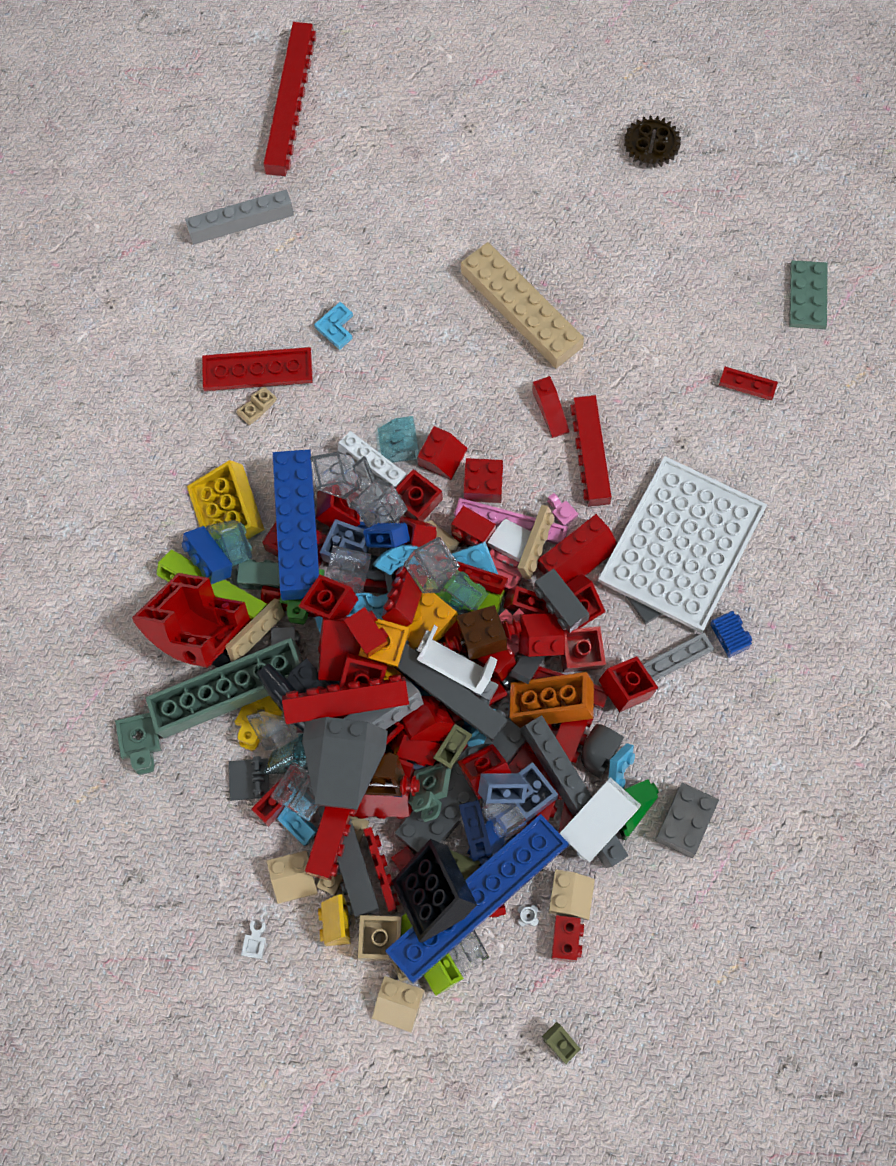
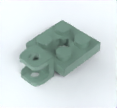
M150 713L115 720L122 760L130 758L131 765L138 775L153 772L155 763L152 753L162 750L160 738L155 732ZM140 731L143 734L140 740L133 739V736L137 734L136 732Z
M441 763L414 771L416 780L420 781L419 792H416L415 796H412L410 792L409 804L415 812L422 810L421 818L424 822L438 818L442 804L438 799L447 797L451 769Z

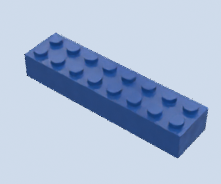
M311 449L272 452L282 600L303 599L319 576Z

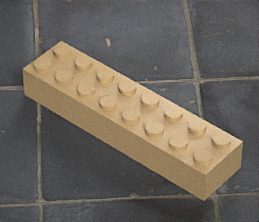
M489 242L485 243L461 262V274L555 369L583 348L584 337Z

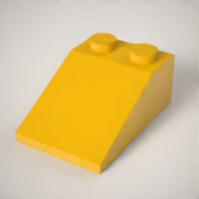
M339 894L321 902V908H318V918L323 923V929L319 930L320 941H324L325 946L351 944L348 906L344 896Z

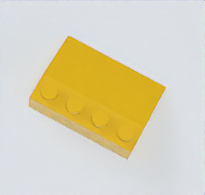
M229 460L187 486L199 526L206 528L220 548L247 540L265 530L243 464Z

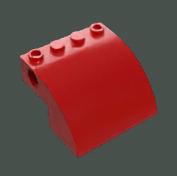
M177 573L132 617L133 622L144 636L164 653L184 663L206 668L212 665L213 661L224 652L225 646L251 621L245 602L215 597L209 578Z

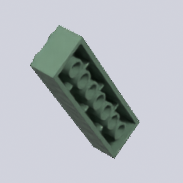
M292 638L286 639L145 697L155 732L165 739L269 696L256 672L267 663H270L285 678H288L290 671L303 661L297 643Z

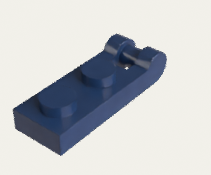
M479 800L459 805L473 862L478 861L481 857H492L493 854ZM483 842L484 848L477 850L475 844Z

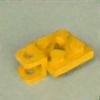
M270 696L241 708L235 720V725L241 726L238 732L240 747L254 751L259 746L263 736L272 738L284 713ZM264 709L266 715L258 717L257 711Z

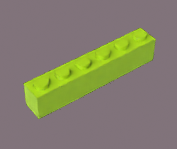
M172 549L158 562L157 576L167 582L177 573L203 577L197 565H194L191 560ZM222 580L211 584L215 597L245 602L251 620L267 606L262 600L231 584L229 581Z

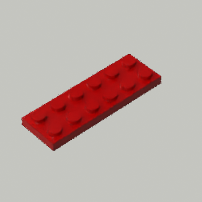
M311 347L202 355L203 390L214 391L313 383Z

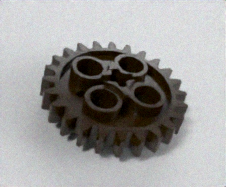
M650 115L649 120H647L643 116L642 121L636 119V124L631 123V127L627 128L624 138L625 151L629 152V158L634 156L633 162L639 160L640 166L646 163L647 168L649 164H652L653 168L656 167V164L662 167L663 162L669 164V160H674L675 155H678L681 145L680 132L676 131V126L671 127V121L665 123V118L660 121L659 116L653 119ZM653 130H656L652 153L649 154Z

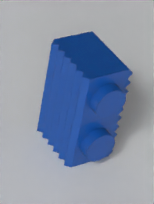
M378 523L363 531L368 548H397L410 541L406 523Z
M733 610L713 619L710 623L728 658L748 650L752 644L750 633L744 631L742 619Z

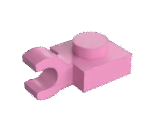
M555 493L548 497L547 502L555 509L552 511V514L561 525L567 526L578 517V513L567 501L561 503Z

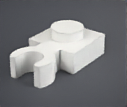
M251 921L250 930L252 934H245L241 956L262 960L267 939L261 937V935L266 931L267 926L266 923H262L261 929L256 930V922Z

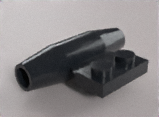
M307 658L290 671L288 678H285L270 663H267L256 672L268 695L283 713L282 696H286L287 692L298 691L299 694L305 693L310 688H317L318 686L327 688L329 686L325 680H318V671ZM305 722L293 723L304 733Z

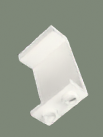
M434 625L431 631L427 630L417 649L420 652L417 660L481 695L492 677L497 659L490 656L485 666L481 667L432 640L438 628Z
M610 777L559 834L569 843V846L577 850L576 853L581 859L591 862L635 814L641 804Z

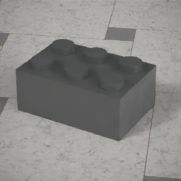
M682 782L655 841L693 858L700 846L719 799Z

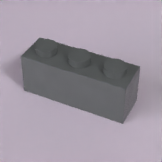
M552 569L535 581L534 592L536 596L546 602L547 610L557 616V621L562 629L566 628L570 633L589 620V612L555 569Z

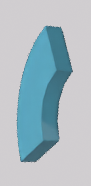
M400 545L397 548L385 551L376 559L373 565L389 575L396 569L407 566L410 563L417 568L426 550L413 545Z
M356 593L359 600L353 607L354 613L365 607L368 612L372 610L377 619L383 620L381 616L384 610L383 606L387 600L370 593Z

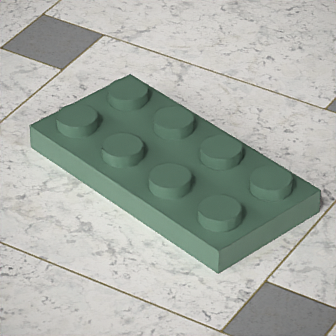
M791 261L789 327L826 330L828 263Z

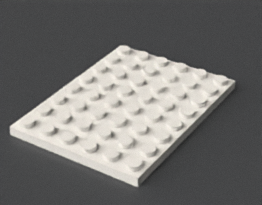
M664 456L604 567L598 582L703 633L767 504Z

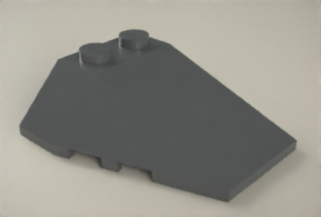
M331 717L305 721L302 742L315 805L358 809L371 779L384 756L387 730L365 721Z

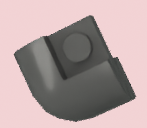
M596 724L586 738L581 750L583 766L600 779L609 766L610 759L622 744L624 737L602 724Z

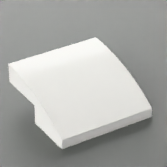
M504 519L489 539L487 546L520 562L531 531Z

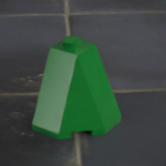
M649 779L624 789L641 804L635 814L619 830L624 840L629 838L658 798L657 794L659 791L654 783H650Z

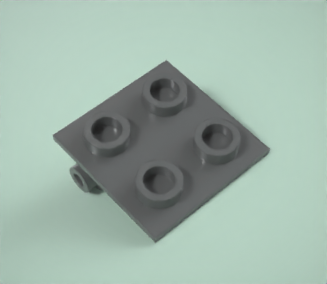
M255 756L252 760L229 761L230 801L260 799L270 790L268 758L261 759L260 756Z

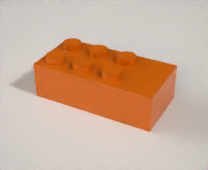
M587 672L533 679L529 684L522 681L511 683L509 718L519 728L541 715L547 724L593 719L594 683Z

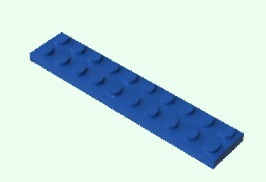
M540 814L465 880L477 903V906L465 919L423 943L419 942L413 927H411L385 950L386 954L411 983L414 984L565 850L569 843Z

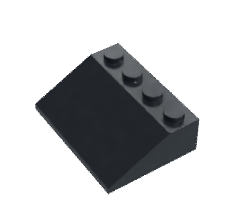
M430 839L392 880L414 932L421 943L462 921L477 906L448 845Z

